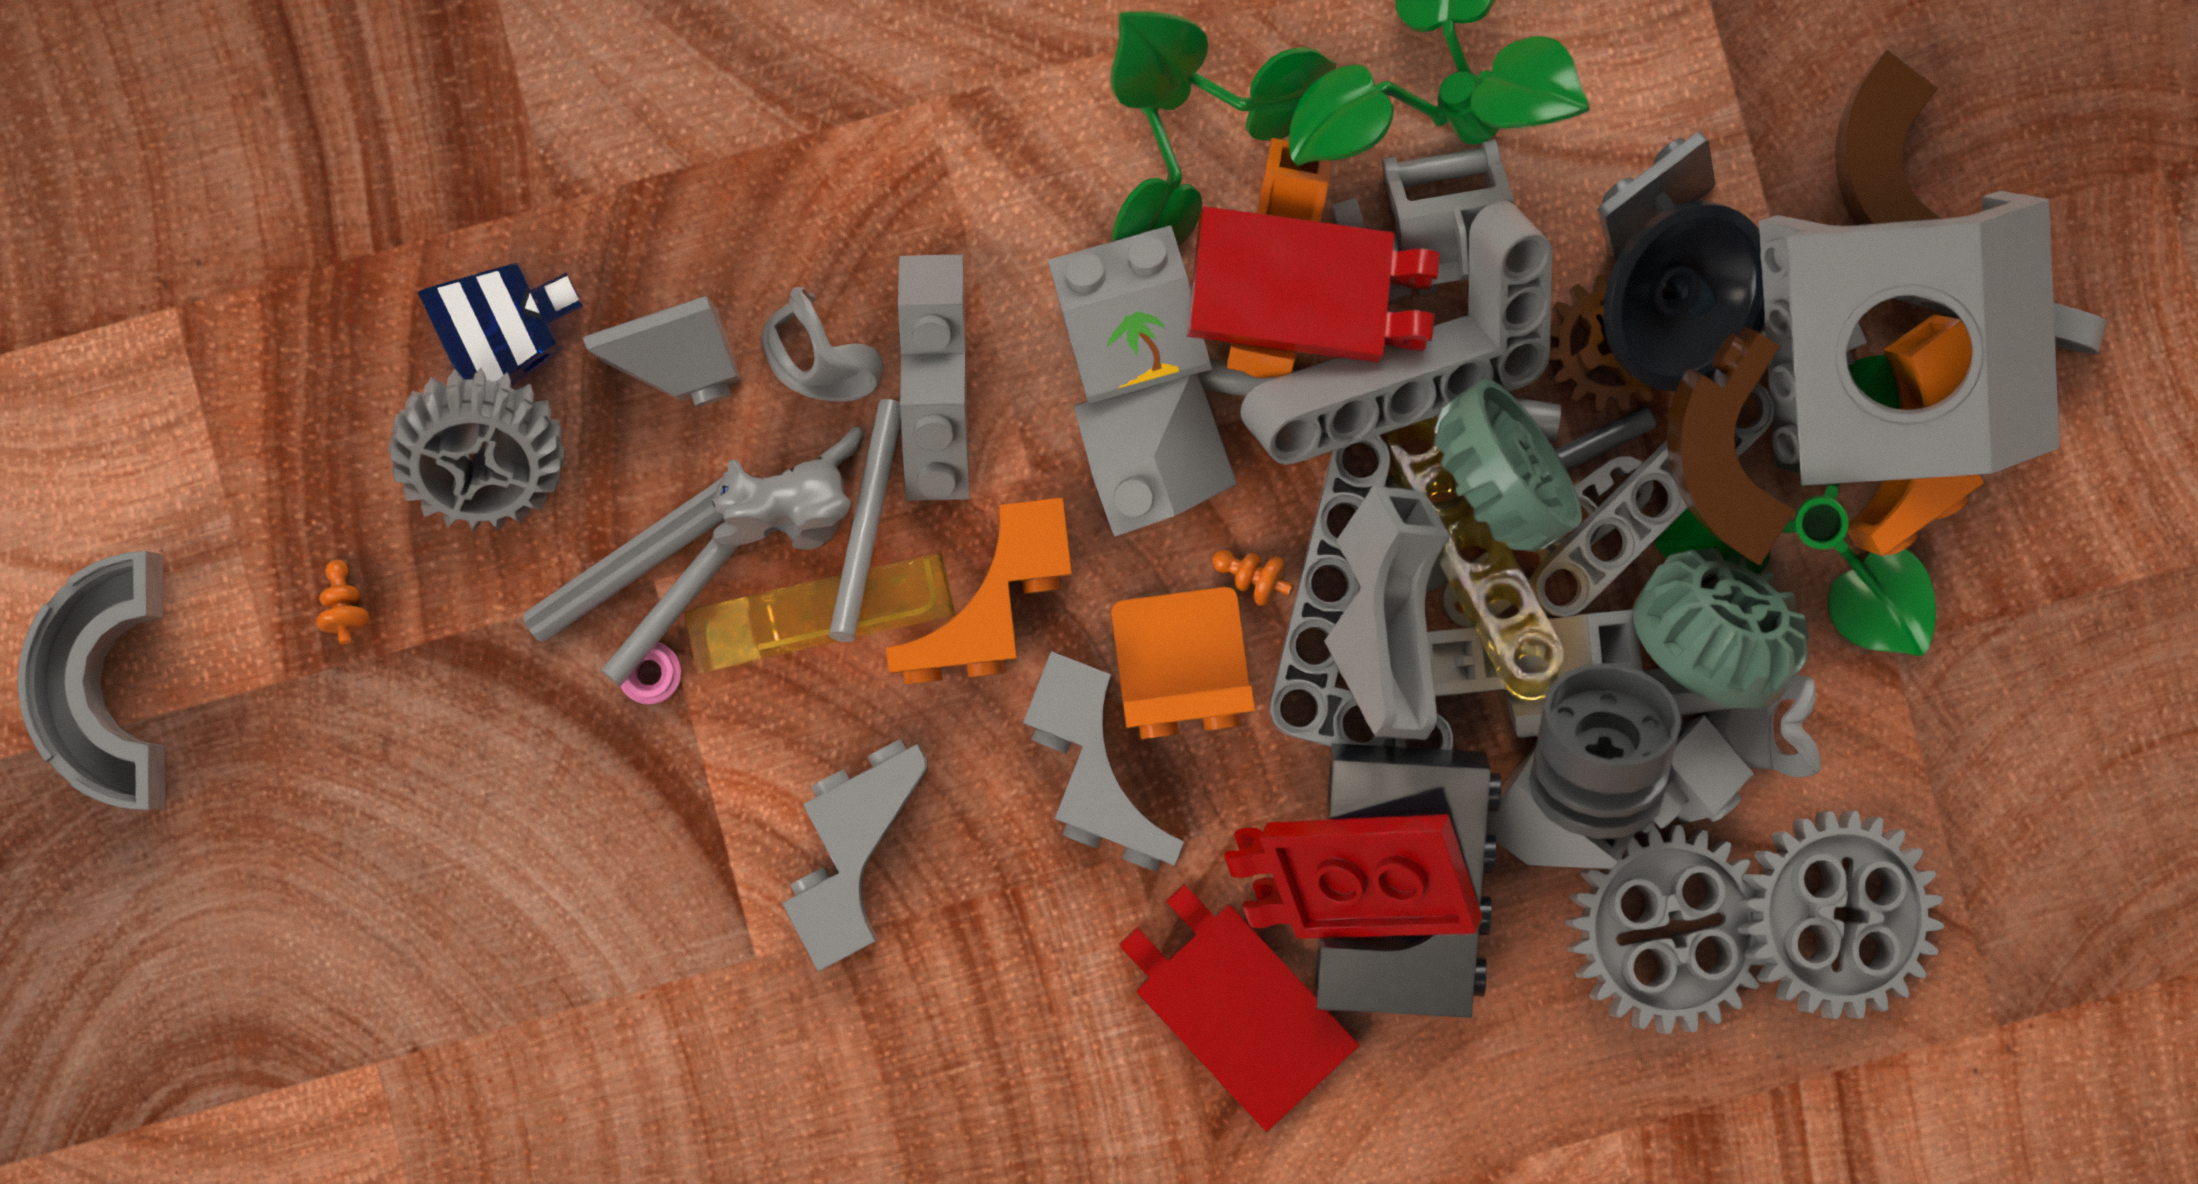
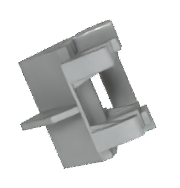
M1496 140L1484 141L1482 148L1397 162L1395 156L1382 158L1389 213L1394 215L1400 251L1428 249L1440 252L1438 278L1432 279L1430 289H1416L1417 295L1438 293V287L1441 283L1469 279V232L1474 218L1483 208L1494 202L1507 201L1515 205L1505 169L1500 160ZM1482 173L1486 174L1488 186L1486 189L1415 201L1407 200L1404 190L1406 186Z

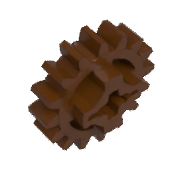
M1598 275L1593 280V293L1588 294L1581 285L1576 284L1569 290L1575 305L1571 307L1566 303L1557 302L1551 309L1555 316L1561 320L1560 325H1551L1550 340L1556 341V347L1550 349L1548 362H1558L1561 368L1551 379V382L1556 386L1569 381L1574 386L1569 397V401L1573 404L1587 394L1593 397L1592 411L1594 413H1601L1607 401L1614 400L1615 407L1619 414L1630 410L1631 395L1634 394L1644 405L1652 401L1654 397L1651 388L1627 373L1617 362L1613 353L1603 356L1597 348L1604 340L1603 334L1600 331H1605L1604 305L1602 306L1601 304L1604 303L1608 284L1604 275ZM1578 318L1580 320L1579 325L1585 332L1582 349L1572 356L1570 351V334ZM1593 370L1609 373L1622 386L1601 385L1588 379L1585 375Z

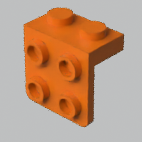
M1219 587L1121 600L1113 605L1111 618L1126 728L1139 727L1141 739L1177 735L1179 734L1177 722L1203 718L1205 731L1243 726L1241 713L1254 712L1255 707L1252 685L1249 686L1238 597L1233 589Z

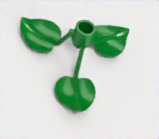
M1395 0L1397 13L1401 21L1408 28L1417 32H1430L1443 26V34L1457 72L1446 77L1441 83L1437 99L1438 105L1434 106L1390 81H1383L1375 85L1370 71L1362 65H1349L1331 70L1313 82L1297 104L1290 124V156L1295 165L1300 166L1312 161L1350 158L1369 150L1383 139L1391 126L1394 109L1387 96H1392L1431 117L1434 124L1438 127L1448 122L1457 137L1466 144H1480L1488 141L1500 128L1513 129L1541 126L1573 118L1589 112L1590 105L1582 88L1573 58L1564 45L1551 37L1531 36L1512 42L1498 52L1493 61L1492 71L1483 70L1478 76L1472 73L1456 35L1455 23L1464 24L1481 20L1489 13L1495 0Z
M1120 12L1118 44L1110 76L1111 90L1115 98L1122 105L1129 108H1139L1147 116L1166 164L1168 176L1166 181L1160 178H1149L1140 183L1129 194L1115 220L1110 242L1171 225L1177 245L1180 246L1190 236L1199 221V215L1202 210L1201 194L1190 184L1180 185L1182 172L1158 114L1160 108L1163 110H1173L1181 106L1189 97L1191 85L1193 84L1239 111H1249L1245 128L1254 139L1271 141V138L1283 139L1289 136L1294 111L1304 92L1322 75L1337 69V63L1333 59L1324 56L1318 50L1308 47L1291 48L1271 57L1256 73L1250 86L1251 97H1240L1197 73L1207 56L1208 38L1196 23L1181 16L1162 12Z
M1876 355L1861 358L1848 366L1853 380L1868 397L1884 406L1900 409L1896 379L1886 356ZM1840 483L1827 484L1823 496H1813L1801 503L1795 513L1794 520H1789L1781 533L1797 532L1800 539L1806 545L1815 549L1824 550L1834 547L1853 569L1835 579L1828 597L1831 620L1839 633L1847 640L1870 650L1899 652L1915 656L1924 655L1931 644L1936 622L1935 595L1927 570L1923 563L1907 549L1893 555L1884 556L1869 552L1862 562L1844 541L1849 522L1846 511L1836 501ZM1688 507L1654 540L1656 548L1666 559L1674 553L1708 548H1718L1724 561L1730 557L1742 555L1712 535L1698 522ZM1770 551L1760 566L1746 558V569L1759 575L1769 564Z

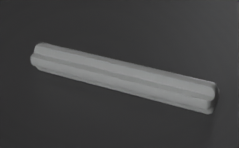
M724 477L528 609L522 617L532 635L538 641H547L723 521V515L713 510L712 499L717 493L718 484Z

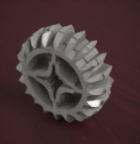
M481 367L474 374L473 380H465L454 369L451 375L448 376L447 385L431 377L428 383L425 384L423 393L412 391L411 395L406 399L405 409H400L399 414L395 416L392 430L394 435L390 437L389 443L390 460L393 461L392 472L394 481L404 483L403 492L405 493L406 501L422 500L421 509L423 510L424 517L438 511L444 513L443 519L447 528L457 519L466 520L473 533L480 526L481 521H490L500 531L506 523V516L523 524L526 516L529 515L530 508L542 510L544 503L548 499V492H555V487L559 484L560 466H563L565 448L562 446L563 442L561 441L562 428L560 421L551 419L552 410L549 407V401L533 402L534 392L532 391L531 384L517 390L512 389L511 380L507 372L497 382L486 380L487 377Z

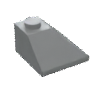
M707 296L583 337L586 349L602 362L680 401L692 398L695 407L708 405L731 396L729 386L742 382L719 311Z
M1199 373L1088 404V401H1084L1074 406L1091 473L1114 537L1174 517L1237 485Z
M1537 740L1501 787L1499 811H1487L1486 834L1495 835L1498 844L1527 865L1612 869L1619 862L1635 833L1623 838L1594 839L1568 832L1549 820L1534 802L1529 784Z

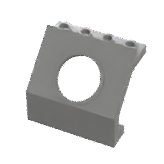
M1998 191L1982 196L1983 211L1970 216L1859 226H1831L1780 215L1759 221L1766 337L1780 345V348L1768 365L1770 395L1773 398L1775 409L1772 420L1775 467L1800 473L1801 486L1993 474L2059 449L2049 199ZM1905 295L1932 298L1948 306L1963 321L1972 342L1970 366L1965 378L1957 389L1934 405L1914 410L1894 409L1872 400L1853 380L1846 359L1849 337L1860 318L1882 301Z

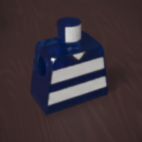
M518 263L428 287L417 292L453 368L465 380H473L474 374L480 367L487 377L486 380L497 382L507 372L511 380V386L563 349L551 322L584 307L567 272L534 288L526 270Z

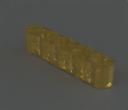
M1435 416L1388 432L1389 468L1400 489L1425 491L1428 498L1435 493L1451 492L1461 500L1460 504L1450 509H1439L1432 505L1450 535L1437 560L1505 688L1512 696L1521 701L1537 702L1545 700L1549 687L1560 678L1563 658L1560 641L1507 543L1496 541L1492 536L1489 524L1477 522L1474 518V508L1465 495L1458 496L1455 489L1458 487V484L1453 474L1443 468L1441 461L1444 454L1434 443L1437 433L1435 428L1439 418ZM1417 438L1428 442L1432 449L1425 454L1411 455L1403 451L1400 446L1409 439ZM1474 545L1485 549L1490 554V557L1482 563L1471 564L1463 561L1457 553L1464 547ZM1508 600L1514 603L1520 612L1512 618L1499 619L1492 616L1486 607L1493 601ZM1538 655L1549 664V668L1541 674L1531 675L1522 672L1515 662L1522 656Z

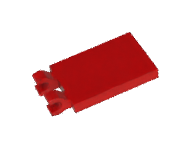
M1203 206L1199 215L1187 337L1377 363L1383 357L1384 345L1396 346L1407 350L1425 351L1426 342L1431 341L1433 337L1435 314L1415 310L1387 312L1390 284H1397L1414 289H1430L1432 279L1438 278L1440 252L1428 249L1393 251L1395 232Z
M1449 815L1267 822L1263 832L1254 827L1236 830L1234 837L1239 851L1231 850L1226 851L1224 854L1232 877L1247 878L1258 874H1273L1274 878L1265 877L1254 880L1252 886L1258 901H1244L1242 905L1249 926L1265 928L1276 924H1291L1296 939L1476 934L1483 918Z
M1183 884L1166 902L1196 933L1169 959L1160 952L1138 927L1122 940L1119 945L1148 976L1135 989L1137 994L1267 1133L1360 1045L1328 1010L1317 1009L1316 997L1229 903L1214 916L1196 895Z

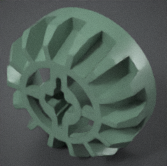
M1483 379L1442 407L1435 428L1437 433L1434 440L1435 445L1444 454L1441 464L1445 470L1453 474L1458 484V487L1455 489L1458 496L1465 495L1474 508V518L1477 522L1489 524L1492 536L1496 541L1506 542L1509 549L1536 552L1549 546L1581 524L1582 512L1580 502L1561 459L1538 424L1507 390L1494 381Z
M1718 548L1697 551L1689 550L1670 555L1664 564L1658 565L1634 603V626L1646 651L1674 680L1708 700L1726 706L1746 709L1761 708L1776 702L1784 694L1809 656L1807 648L1809 635L1806 619L1803 614L1797 613L1796 600L1793 593H1778L1772 587L1774 574L1769 570L1760 577L1746 569L1747 557L1743 555L1730 557L1724 561Z

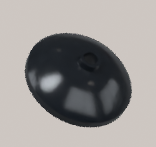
M1691 201L1673 206L1659 213L1644 224L1626 244L1608 280L1604 299V327L1607 341L1614 357L1632 377L1655 389L1676 392L1687 368L1711 379L1716 371V368L1712 366L1713 358L1721 344L1730 334L1734 333L1738 336L1744 326L1759 333L1761 332L1765 324L1760 258V233L1758 227L1748 217L1720 203ZM1698 275H1702L1707 280L1717 297L1716 305L1700 317L1694 316L1689 311L1699 296L1700 280ZM1671 276H1675L1681 285L1680 292H1675L1667 284L1664 288L1665 283ZM1688 284L1687 296L1682 299V290Z

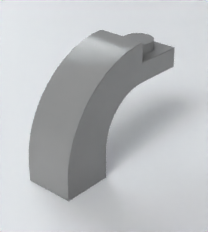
M1633 610L1427 632L1435 697L1553 684L1565 672L1586 664L1614 663L1642 671L1639 637L1634 626Z

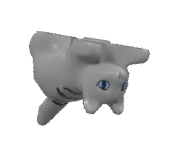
M854 427L839 442L818 456L816 460L803 462L779 475L765 479L748 475L743 471L737 460L731 459L728 463V471L723 473L724 478L718 484L717 493L712 499L713 510L716 513L722 514L725 521L714 530V542L722 545H743L759 541L776 530L785 532L790 537L793 548L815 549L830 541L839 528L838 522L846 516L851 501L844 494L843 478L837 467L857 452L864 436L863 430L860 427Z

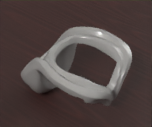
M794 287L789 293V303L771 316L761 332L762 348L774 374L790 389L814 399L844 402L857 400L871 394L879 385L884 370L879 352L869 345L860 343L836 347L831 346L823 325L812 306L816 296L814 293L806 292L804 287ZM795 316L807 329L813 346L815 360L813 367L808 371H801L796 367L788 356L777 333L778 328Z
M1796 675L1784 694L1776 702L1768 706L1752 709L1732 708L1703 712L1701 716H1705L1749 768L1773 769L1787 776L1798 778L1818 774L1821 769L1818 747L1812 737L1802 728L1804 720L1812 713L1816 700L1815 684L1809 676ZM1786 699L1795 700L1794 704L1781 719L1783 738L1799 752L1792 755L1784 754L1778 748L1773 730L1775 712L1781 702Z

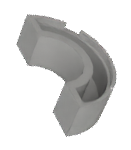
M148 551L128 552L102 559L81 569L67 579L68 582L57 591L47 604L42 605L27 632L21 651L18 668L19 702L27 731L43 759L49 761L71 783L72 787L91 798L117 807L140 810L166 809L165 745L140 741L122 730L106 709L101 688L105 658L117 639L139 623L163 618V555Z

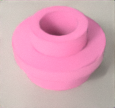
M658 642L621 685L622 691L630 699L642 704H657L667 700L677 690L681 680L682 670L677 655L671 648ZM648 660L657 662L661 667V677L653 685L644 684L638 674L640 666Z

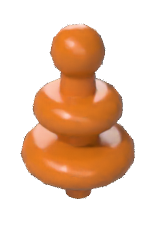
M1223 549L1215 552L1212 557V565L1216 571L1220 573L1230 572L1236 575L1235 586L1239 591H1246L1252 585H1255L1253 598L1258 606L1268 605L1276 592L1290 596L1293 590V584L1282 580L1286 565L1281 556L1270 558L1264 568L1260 567L1261 558L1255 552L1247 554L1243 560L1235 558L1229 550Z
M338 559L332 560L327 564L325 574L327 579L330 580L331 587L323 590L319 595L320 603L330 609L322 611L316 617L315 622L317 628L321 631L338 633L339 644L351 643L350 632L365 627L370 617L365 609L353 606L360 600L361 595L357 588L346 584L349 569L344 561Z

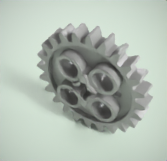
M1822 811L1816 814L1815 826L1808 818H1796L1793 820L1795 838L1787 832H1774L1771 834L1773 843L1778 850L1777 853L1770 851L1755 852V858L1764 868L1763 873L1743 875L1742 879L1749 886L1756 889L1754 898L1737 900L1738 907L1753 912V921L1737 927L1738 933L1755 935L1757 943L1744 953L1745 958L1765 959L1767 964L1760 971L1757 977L1758 980L1771 983L1781 979L1775 997L1778 1000L1791 1001L1799 995L1797 1011L1813 1014L1820 1005L1822 1018L1839 1019L1842 1009H1844L1848 1018L1861 1019L1865 1016L1867 1004L1873 1011L1884 1012L1888 1010L1886 991L1894 997L1907 998L1910 993L1903 977L1908 976L1922 979L1926 977L1925 970L1916 961L1919 954L1937 955L1939 951L1934 945L1925 940L1926 932L1938 931L1944 928L1942 922L1928 917V909L1942 903L1943 897L1925 895L1923 888L1936 877L1935 871H1916L1914 865L1921 858L1923 850L1921 848H1907L1900 851L1905 832L1902 829L1889 830L1882 835L1883 818L1867 817L1861 824L1858 811H1842L1838 821L1833 811ZM1844 858H1847L1849 861V867L1846 871L1841 864ZM1812 863L1816 864L1822 873V884L1815 895H1811L1808 892L1804 882L1805 872ZM1873 870L1879 874L1882 881V891L1875 902H1872L1865 892L1867 876ZM1835 907L1847 910L1846 922L1834 920ZM1806 927L1813 931L1816 938L1814 953L1808 959L1802 957L1798 949L1799 936ZM1867 934L1873 938L1876 944L1875 957L1868 966L1864 965L1859 957L1860 942ZM1835 959L1839 964V969L1836 972L1831 967Z
M1669 825L1663 842L1655 826L1647 833L1642 831V846L1633 837L1619 862L1612 869H1604L1602 872L1592 869H1583L1581 871V876L1592 888L1589 893L1570 894L1569 898L1575 904L1583 907L1584 910L1583 916L1566 919L1565 925L1572 929L1581 930L1582 939L1573 942L1566 948L1567 952L1585 954L1588 960L1575 972L1577 978L1596 977L1598 979L1589 997L1592 1000L1599 1001L1611 995L1614 997L1608 1014L1610 1016L1621 1018L1633 1008L1631 1022L1634 1028L1645 1029L1654 1016L1657 1033L1671 1034L1677 1017L1683 1031L1697 1032L1698 1013L1708 1023L1719 1024L1722 1022L1718 1005L1720 1002L1731 1009L1742 1008L1743 1004L1735 989L1738 986L1758 989L1759 983L1748 970L1751 965L1767 964L1765 959L1745 958L1744 953L1757 943L1756 936L1741 934L1737 930V927L1753 921V912L1737 906V900L1755 896L1756 889L1749 886L1741 878L1751 862L1748 859H1737L1727 863L1726 860L1731 848V843L1728 841H1718L1707 850L1708 831L1694 830L1686 843L1682 825ZM1692 874L1697 875L1705 886L1704 900L1694 909L1688 906L1682 895L1684 882ZM1632 886L1642 893L1645 900V908L1642 915L1633 922L1624 916L1621 909L1622 896ZM1720 913L1723 917V922L1720 925L1675 932L1670 936V939L1646 938L1626 945H1619L1616 941V937L1620 933L1665 926L1669 923V920L1690 921ZM1709 937L1716 944L1718 959L1709 971L1704 972L1696 962L1695 950L1702 939ZM1647 949L1655 956L1657 972L1649 983L1643 985L1635 976L1634 962L1636 957Z

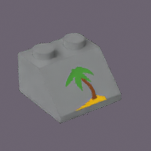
M1171 225L1048 260L1058 303L1088 404L1212 369L1204 339L1187 337L1192 292Z

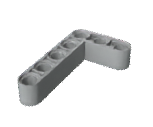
M1499 201L1486 206L1474 218L1469 232L1467 316L1433 326V337L1431 341L1426 342L1425 351L1407 350L1396 346L1384 345L1383 357L1379 363L1339 357L1266 381L1253 388L1242 402L1240 410L1242 422L1277 463L1287 465L1438 416L1446 403L1483 379L1494 381L1508 392L1534 382L1544 372L1550 357L1551 242L1513 203Z
M1378 435L1354 443L1366 445L1375 453L1377 467L1371 476L1356 478L1345 470L1342 463V454L1348 446L1333 450L1330 455L1269 699L1268 714L1272 724L1279 732L1289 737L1331 747V743L1406 747L1405 738L1373 736L1370 740L1363 743L1349 739L1342 727L1343 718L1351 707L1358 704L1351 691L1335 687L1339 668L1331 653L1323 663L1312 665L1304 662L1296 651V640L1303 630L1309 628L1319 629L1328 636L1358 593L1360 584L1352 574L1351 567L1336 542L1338 538L1334 537L1328 529L1327 515L1332 508L1339 505H1346L1357 511L1373 486H1385L1390 466V453L1387 444ZM1333 567L1344 575L1346 591L1340 600L1324 602L1313 593L1311 579L1317 569ZM1302 690L1308 693L1314 700L1316 705L1315 715L1306 726L1294 727L1282 718L1280 703L1289 691ZM1437 714V721L1434 727L1439 735L1437 749L1451 750L1453 747V733L1450 725L1442 716Z

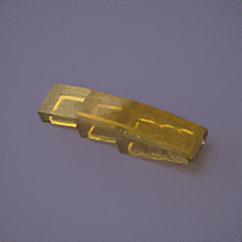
M942 553L869 568L854 640L956 616ZM842 575L684 611L697 674L762 659L780 657L830 644L843 643L829 636Z

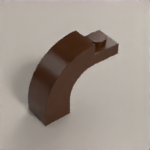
M1888 49L1875 60L1852 92L1844 108L1837 133L1835 158L1839 187L1844 202L1857 226L1942 219L1918 199L1907 181L1903 167V146L1907 132L1938 87Z
M1744 326L1738 336L1734 333L1730 334L1717 350L1712 361V366L1716 368V371L1711 379L1687 368L1679 382L1669 413L1667 450L1670 468L1677 489L1686 506L1698 522L1720 541L1760 566L1795 510L1757 487L1745 474L1736 454L1735 426L1740 410L1780 348V345L1763 334Z

